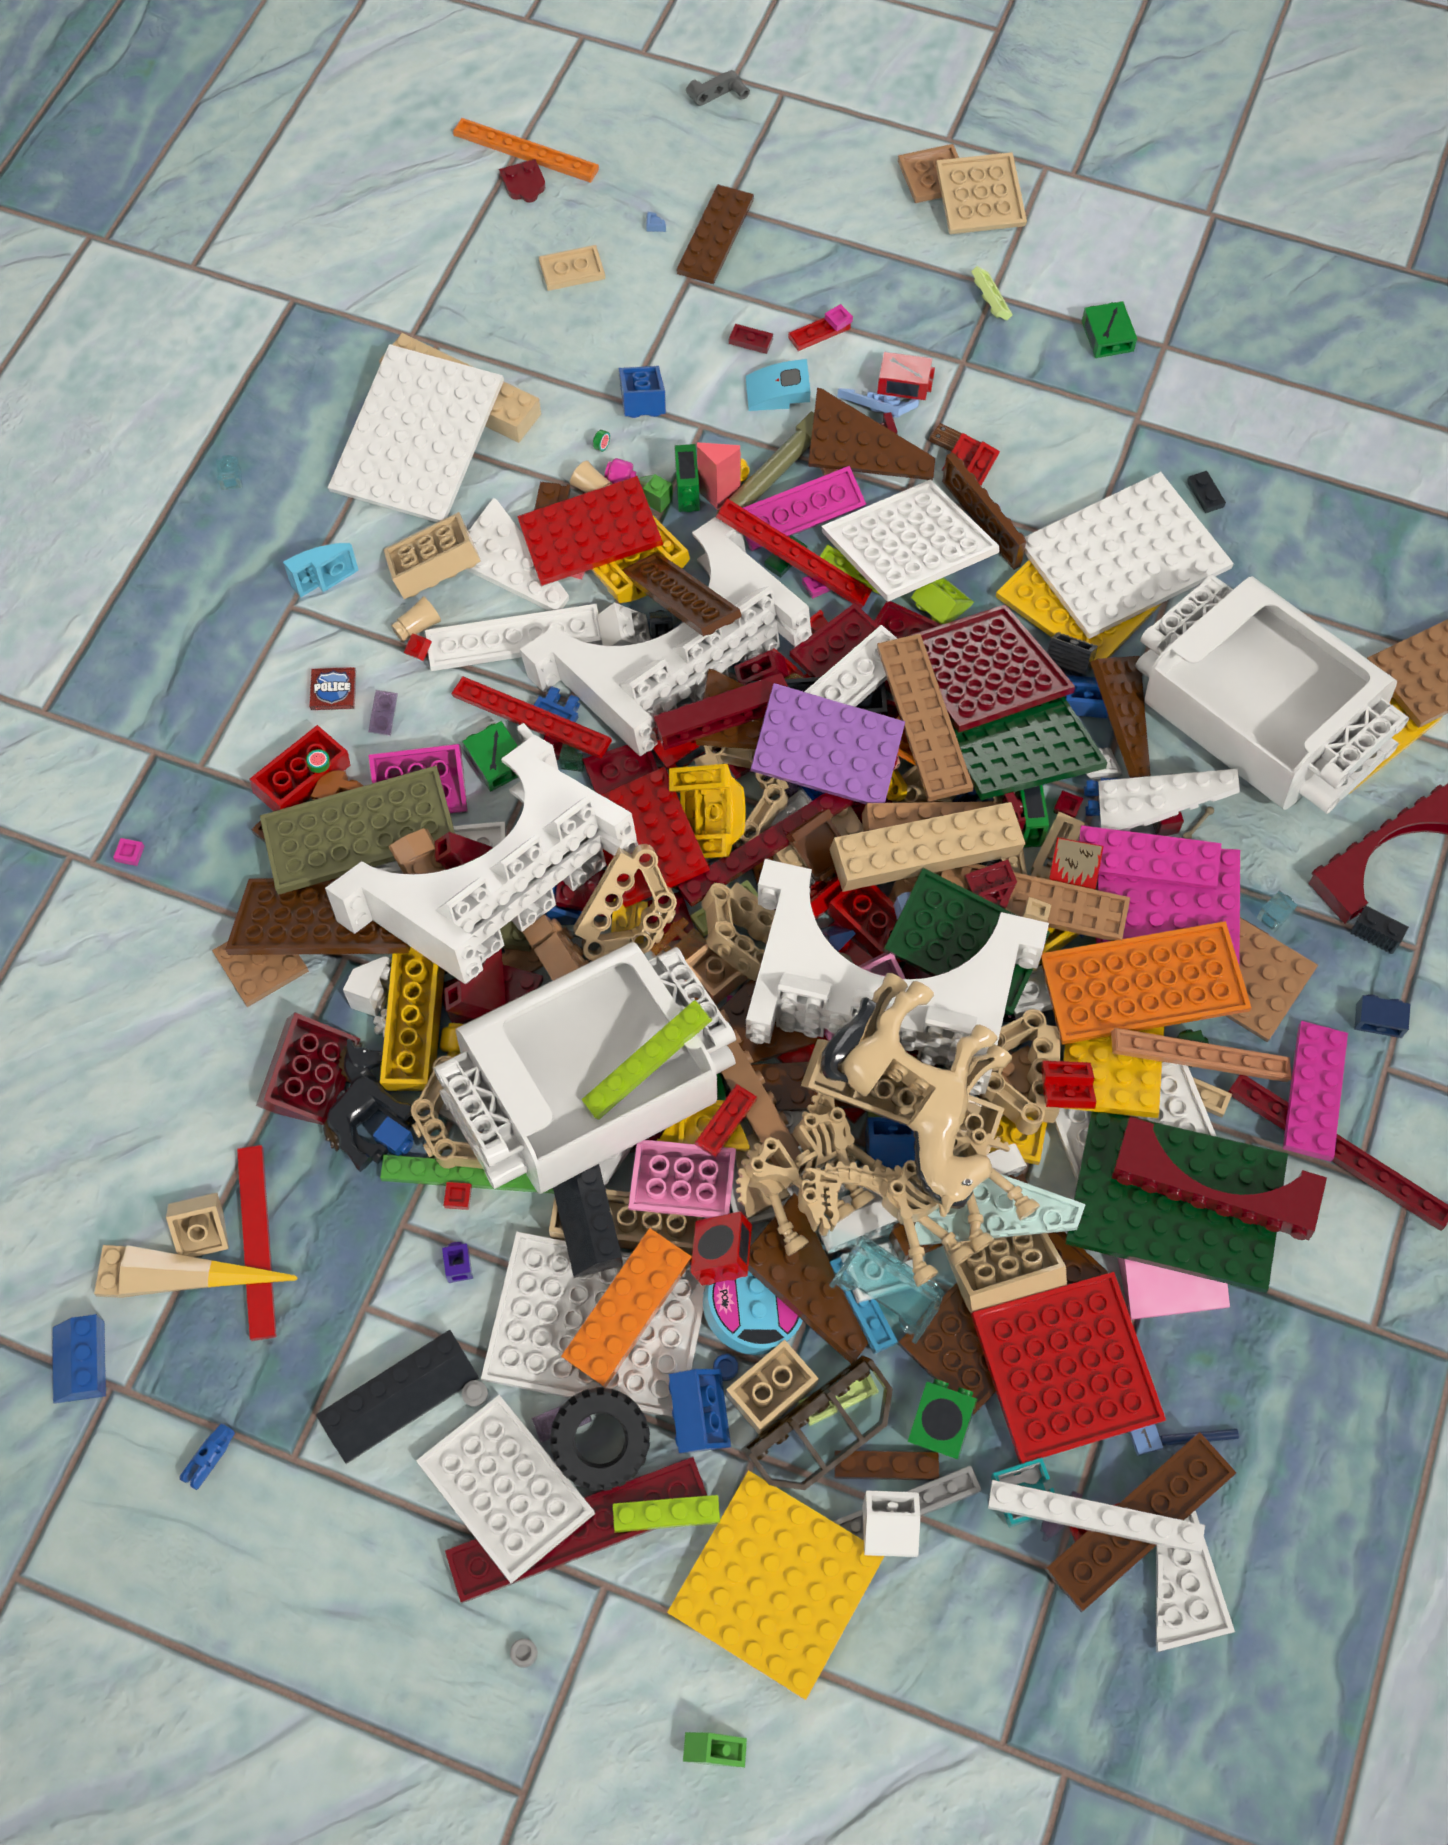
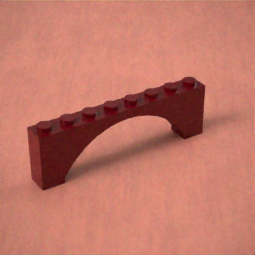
M1448 783L1444 786L1438 785L1431 791L1430 796L1427 798L1425 796L1420 797L1412 808H1404L1398 813L1397 818L1386 820L1380 826L1381 829L1376 832L1374 830L1370 831L1363 837V841L1352 843L1346 849L1347 852L1342 855L1340 853L1336 854L1329 860V864L1326 866L1320 865L1311 873L1313 876L1308 884L1344 924L1360 915L1365 905L1369 903L1365 899L1364 874L1370 855L1378 847L1393 838L1410 833L1429 832L1448 835Z
M448 832L434 841L436 862L441 863L446 870L471 862L493 849L492 846L452 832ZM501 949L482 963L483 971L469 982L464 984L459 980L445 988L446 1011L476 1019L506 1004Z
M1134 1117L1129 1118L1112 1179L1117 1180L1123 1185L1141 1187L1149 1193L1157 1192L1166 1195L1167 1198L1174 1201L1182 1200L1191 1203L1196 1208L1214 1210L1221 1216H1233L1247 1224H1258L1272 1232H1283L1297 1240L1309 1241L1314 1234L1327 1177L1302 1170L1298 1178L1269 1192L1239 1195L1217 1191L1193 1180L1171 1161L1157 1140L1153 1131V1123Z

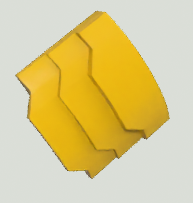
M655 517L654 520L663 541L662 546L591 569L619 603L631 602L647 596L634 586V583L622 569L655 552H659L680 568H683L690 560L688 550Z
M728 764L669 768V791L680 792L681 805L704 857H729L732 845L744 834L745 795L743 786L731 776Z

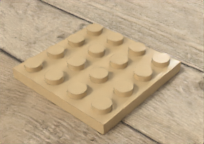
M1013 152L936 161L949 234L1026 226L1027 219Z

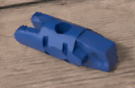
M221 1423L206 1438L179 1476V1479L185 1483L190 1481V1486L193 1489H199L226 1452L235 1432Z

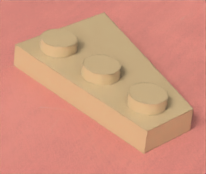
M753 1133L746 1138L751 1151L755 1152L754 1145L756 1143L761 1145L756 1134ZM736 1151L737 1172L740 1168H744L741 1161L749 1159L747 1151ZM768 1159L766 1163L773 1165L770 1159ZM747 1187V1202L744 1207L746 1218L750 1219L771 1208L772 1204L770 1198H767L760 1189ZM787 1188L779 1194L781 1202L790 1197Z

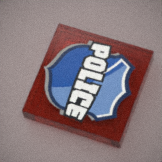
M355 667L311 669L310 710L355 709Z

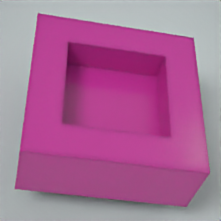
M841 304L825 313L824 319L836 331L853 322V316Z
M810 576L802 578V584L812 599L831 591Z
M120 838L113 859L118 863L138 866L145 846L143 842Z

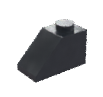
M664 610L649 612L651 640L673 630L671 612Z

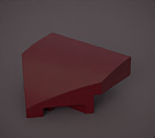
M1008 859L964 875L969 891L1006 909L1011 894L1018 882Z

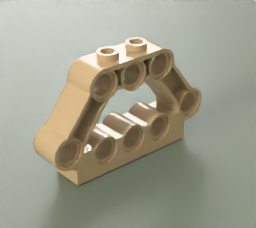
M704 746L706 754L695 758L694 761L696 766L726 763L751 768L756 749ZM716 748H722L719 752L713 753ZM756 773V779L764 792L762 798L745 822L744 834L740 837L743 844L769 829L778 813L787 807L788 797L785 789L789 787L786 781L773 777L768 781H763L766 775ZM780 795L777 800H771L772 796ZM756 832L753 837H746L748 833Z
M640 844L633 850L632 854L620 847L618 848L573 927L574 934L583 938V953L589 960L594 961L634 942L636 937L640 935L645 936L646 940L641 944H636L645 954L651 950L655 942L659 943L664 934V926L674 918L676 913L674 909L677 904L676 897L672 889L666 886L657 865L658 857L650 845ZM648 853L651 855L648 862L643 863L639 861L642 854ZM637 869L642 870L652 893L653 902L650 907L642 911L640 925L632 930L600 934L601 931H605L610 927L612 912L622 906L623 893L633 887L635 872ZM625 873L629 875L627 881H617V877L620 874ZM609 894L617 895V899L614 902H607L605 900ZM667 895L670 897L667 903H658V899L661 896ZM598 914L606 916L602 922H595L594 917ZM651 915L658 917L657 921L653 924L646 922L647 918ZM591 943H599L600 947L597 950L592 951L588 949Z
M738 882L731 889L724 884L715 883L710 887L701 902L706 912L708 928L706 943L711 950L753 981H757L765 950L757 948L753 940L748 936L737 933L733 924L744 927L753 939L762 941L767 945L776 911L768 910L758 905V897Z
M1036 1009L1027 1010L1023 1017L1001 1027L997 1046L1009 1051L1028 1040L1033 1041L1028 1052V1059L1032 1066L1028 1072L1027 1079L1032 1086L1027 1094V1098L1005 1081L1001 1075L1004 1068L992 1069L986 1093L978 1095L984 1101L1003 1107V1114L1016 1124L1017 1129L1021 1133L1026 1135L1036 1133L1042 1122L1054 1123L1059 1114V1108L1046 1107L1045 1097L1037 1094V1092H1040L1044 1095L1042 1074L1037 1071L1042 1072V1060L1060 1061V1034L1057 1026L1046 1025V1017L1041 1011Z
M439 1057L435 1060L433 1067L451 1059L452 1057ZM433 1069V1073L420 1098L411 1106V1113L416 1122L412 1126L418 1138L421 1136L425 1138L427 1143L423 1144V1147L429 1158L434 1156L441 1167L450 1169L455 1166L483 1169L469 1143L448 1139V1131L444 1123L438 1119V1113L444 1104L439 1091L444 1088ZM430 1110L427 1116H420L423 1111ZM434 1130H441L438 1136H431ZM445 1150H452L450 1155L441 1156Z

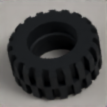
M596 1387L586 1389L573 1395L559 1409L551 1428V1452L562 1474L574 1482L575 1485L592 1491L612 1490V1488L620 1487L626 1484L629 1479L634 1478L641 1466L644 1465L650 1448V1430L644 1413L626 1394L612 1388ZM597 1413L608 1414L617 1419L622 1425L625 1435L624 1446L620 1454L612 1461L604 1464H596L584 1459L577 1450L575 1435L580 1423L588 1416Z

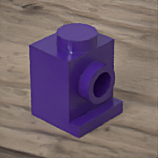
M453 1242L448 1244V1247H443L445 1275L448 1283L473 1279L467 1243ZM460 1259L463 1261L462 1264L454 1265L456 1260Z

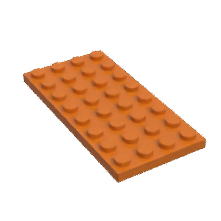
M1226 921L1122 939V941L1115 940L1042 953L1040 958L1062 1044L1112 1036L1111 1031L1114 1028L1142 1031L1249 1012L1252 1008Z

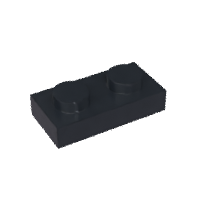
M1208 471L1188 477L1187 483L1205 514L1225 507L1226 501Z

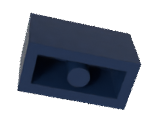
M1373 994L1362 995L1356 1004L1354 1030L1403 1038L1409 1030L1411 1004L1405 1003L1400 999L1388 1000L1379 998Z

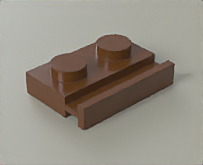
M540 481L534 510L569 499L570 485L561 486L559 483Z

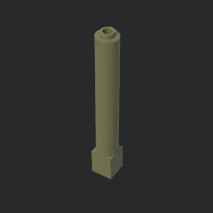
M811 411L796 426V432L729 500L742 508L754 504L808 448L810 449L814 412Z

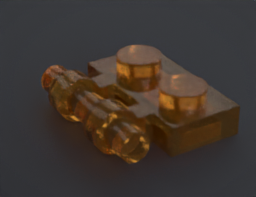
M682 917L677 923L674 921L670 925L671 929L661 938L659 943H656L651 948V951L657 956L662 950L665 952L671 950L672 948L668 944L678 935L682 940L675 947L681 951L686 961L707 943L706 939L695 928L688 934L683 930L689 922Z

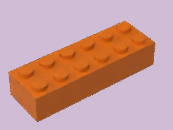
M649 1228L561 1357L606 1388L691 1264L692 1256Z

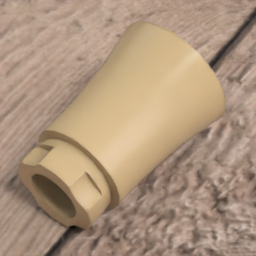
M587 460L575 469L570 479L572 486L585 493L612 484Z
M423 596L411 609L400 616L391 625V628L397 637L404 642L411 637L412 633L417 635L430 626L441 622V619L432 604Z

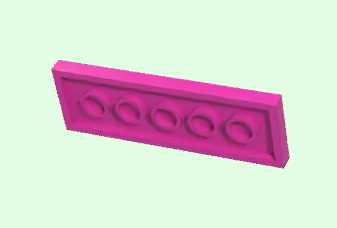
M850 466L746 506L744 509L789 537L860 509L866 505V502ZM745 536L751 552L762 548L761 545Z
M1081 825L1080 842L1104 846L1098 875L1217 889L1222 843Z
M1301 1021L1298 1025L1283 1143L1284 1150L1329 1162L1334 1159L1348 1038L1347 1032Z

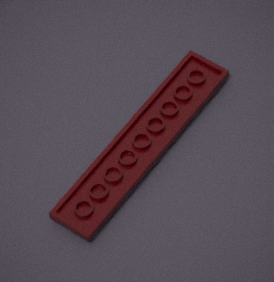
M694 1457L627 1481L626 1484L614 1487L612 1490H603L585 1497L584 1499L594 1510L595 1514L512 1583L508 1581L476 1539L445 1550L460 1602L463 1604L656 1530L615 1532L613 1504L707 1496Z

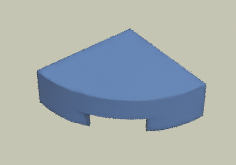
M647 212V231L666 232L665 221L658 217L656 213Z

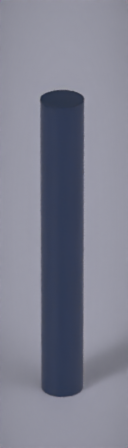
M1238 1429L1201 1432L1209 1442L1239 1439ZM1199 1432L1160 1435V1440L1163 1446L1187 1444Z

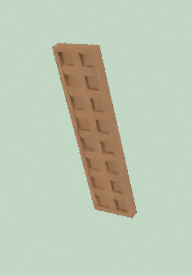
M921 634L877 643V650L900 719L905 721L904 731L927 800L933 801L973 791V784Z
M973 864L944 870L941 877L969 890L964 875L987 866ZM1014 872L1018 882L1011 894L1006 910L1023 917L1026 902L1031 897L1051 905L1047 921L1050 928L1110 941H1122L1130 897Z

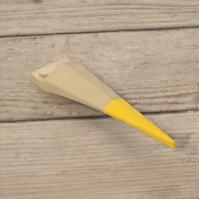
M103 1245L94 1294L97 1297L125 1298L209 1287L296 1281L298 1278L291 1274L134 1246Z

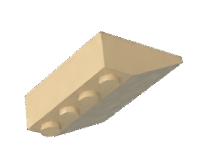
M460 512L383 549L392 580L404 599L414 597L420 591L428 587H434L440 581L452 578L459 572L473 568L477 563L481 562Z
M1047 1233L994 1238V1241L986 1248L973 1254L956 1267L952 1266L949 1258L951 1256L948 1252L950 1248L948 1246L944 1247L961 1295L970 1313L1067 1285L1066 1265ZM960 1241L963 1246L967 1245L971 1248V1241Z

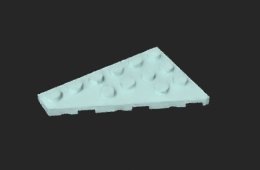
M1002 1175L1015 1187L1019 1186L1022 1189L1021 1193L1023 1196L1027 1195L1029 1199H1034L1040 1205L1031 1215L1023 1220H1019L1015 1211L1017 1209L1014 1205L1016 1203L1015 1200H1010L1007 1197L1008 1193L990 1178H987L973 1190L979 1212L983 1215L984 1223L981 1224L980 1229L984 1233L990 1234L993 1238L1077 1230L1085 1207L1083 1203ZM967 1204L960 1209H950L945 1217L940 1215L939 1208L928 1215L929 1218L947 1232H953L956 1235L955 1239L957 1242L970 1241L971 1224H968L970 1213ZM916 1222L915 1230L920 1245L940 1244L942 1242L939 1237L925 1226Z

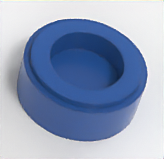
M722 1354L714 1360L713 1369H721L722 1381H730L738 1373V1362L732 1355Z

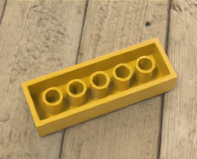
M410 947L409 954H392L380 1084L387 1091H423L433 1073V1064L437 1059L445 970L412 947Z

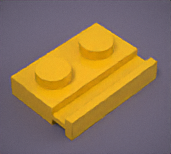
M640 901L627 908L622 904L618 910L613 911L611 933L632 930L638 927L641 923L640 915L647 908L648 902ZM640 935L636 937L634 942L638 944L643 943L645 936Z

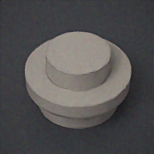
M478 1380L468 1382L462 1390L464 1402L472 1407L482 1405L488 1396L485 1384Z

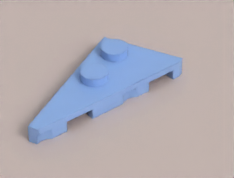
M839 388L837 395L839 398L870 407L875 412H891L894 418L900 417L919 405L918 399L904 402L900 401L899 397L877 394L875 392H868L867 396L855 393L854 389Z

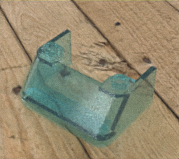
M859 1236L829 1285L834 1288L837 1284L845 1291L858 1288L899 1316L898 1320L901 1323L900 1327L908 1334L914 1333L912 1342L915 1344L937 1314L944 1295L942 1288L931 1280L917 1287L913 1279L912 1267L864 1236Z

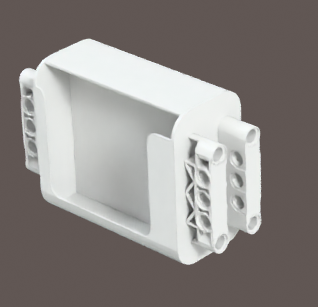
M1213 574L1209 575L1203 583L1191 591L1153 626H1150L1140 639V642L1150 648L1148 652H1145L1138 659L1135 665L1140 672L1149 678L1145 703L1230 769H1238V775L1284 810L1290 808L1304 796L1326 814L1331 812L1345 796L1396 750L1399 743L1392 739V737L1399 733L1409 720L1408 716L1390 704L1397 680L1253 576L1248 577L1233 590Z
M631 942L456 1028L461 1054L433 1067L444 1088L439 1091L447 1109L452 1113L483 1167L491 1186L496 1189L526 1173L537 1192L542 1194L716 1103V1074L736 1064L733 1053L727 1046L736 1041V1037L732 1027L717 1009V1006L677 947L648 961L638 945ZM695 998H699L696 1001L712 1017V1021L692 1039L684 1043L682 1048L600 1120L596 1119L581 1099L685 1009Z

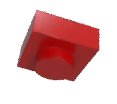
M412 633L404 654L424 661L432 641Z
M447 1182L444 1208L469 1210L472 1185L469 1183Z

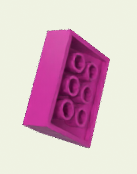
M460 744L368 755L372 784L437 766L449 812L468 811Z

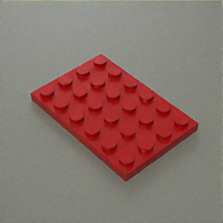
M638 476L517 516L541 586L663 545L661 535Z
M665 767L601 795L632 813L638 845L648 844L653 847L658 857L657 865L666 886L669 888L674 887L710 870L676 792L669 791V776ZM603 849L605 862L609 866L614 855ZM648 853L642 854L639 861L643 863L648 862L651 855ZM637 869L634 874L635 882L633 887L622 895V904L625 908L652 896L640 869ZM625 873L620 874L617 877V881L625 882L628 880L629 875Z

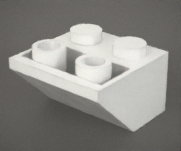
M614 602L597 615L603 646H626L651 640L647 618L643 613Z
M381 957L352 970L343 989L352 1009L376 1017L379 1011L385 1008L391 974V962L388 957Z
M866 1491L862 1505L864 1555L918 1557L920 1533L919 1493Z

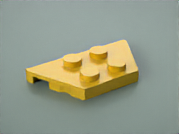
M717 1100L716 1103L666 1128L661 1138L657 1139V1141L695 1145V1141L725 1100ZM739 1124L724 1147L748 1152L751 1151V1147L741 1124Z

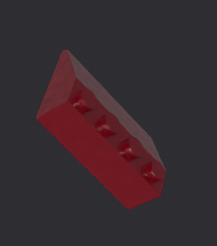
M294 1012L286 1019L256 1106L279 1115L324 1125L328 1111L336 1102L338 1094L344 1090L346 1078L342 1076V1070L338 1066L340 1063L339 1059L341 1058L340 1053L344 1050V1046H347L348 1039H351L357 1045L361 1038Z

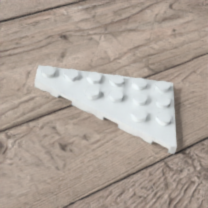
M493 498L468 531L481 562L477 563L473 568L465 570L548 611L563 609L569 601L568 593L558 581L541 586L524 535L498 500Z

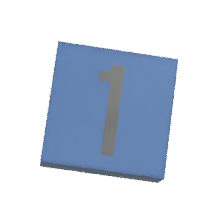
M1155 1424L1129 1432L1137 1456L1163 1448Z

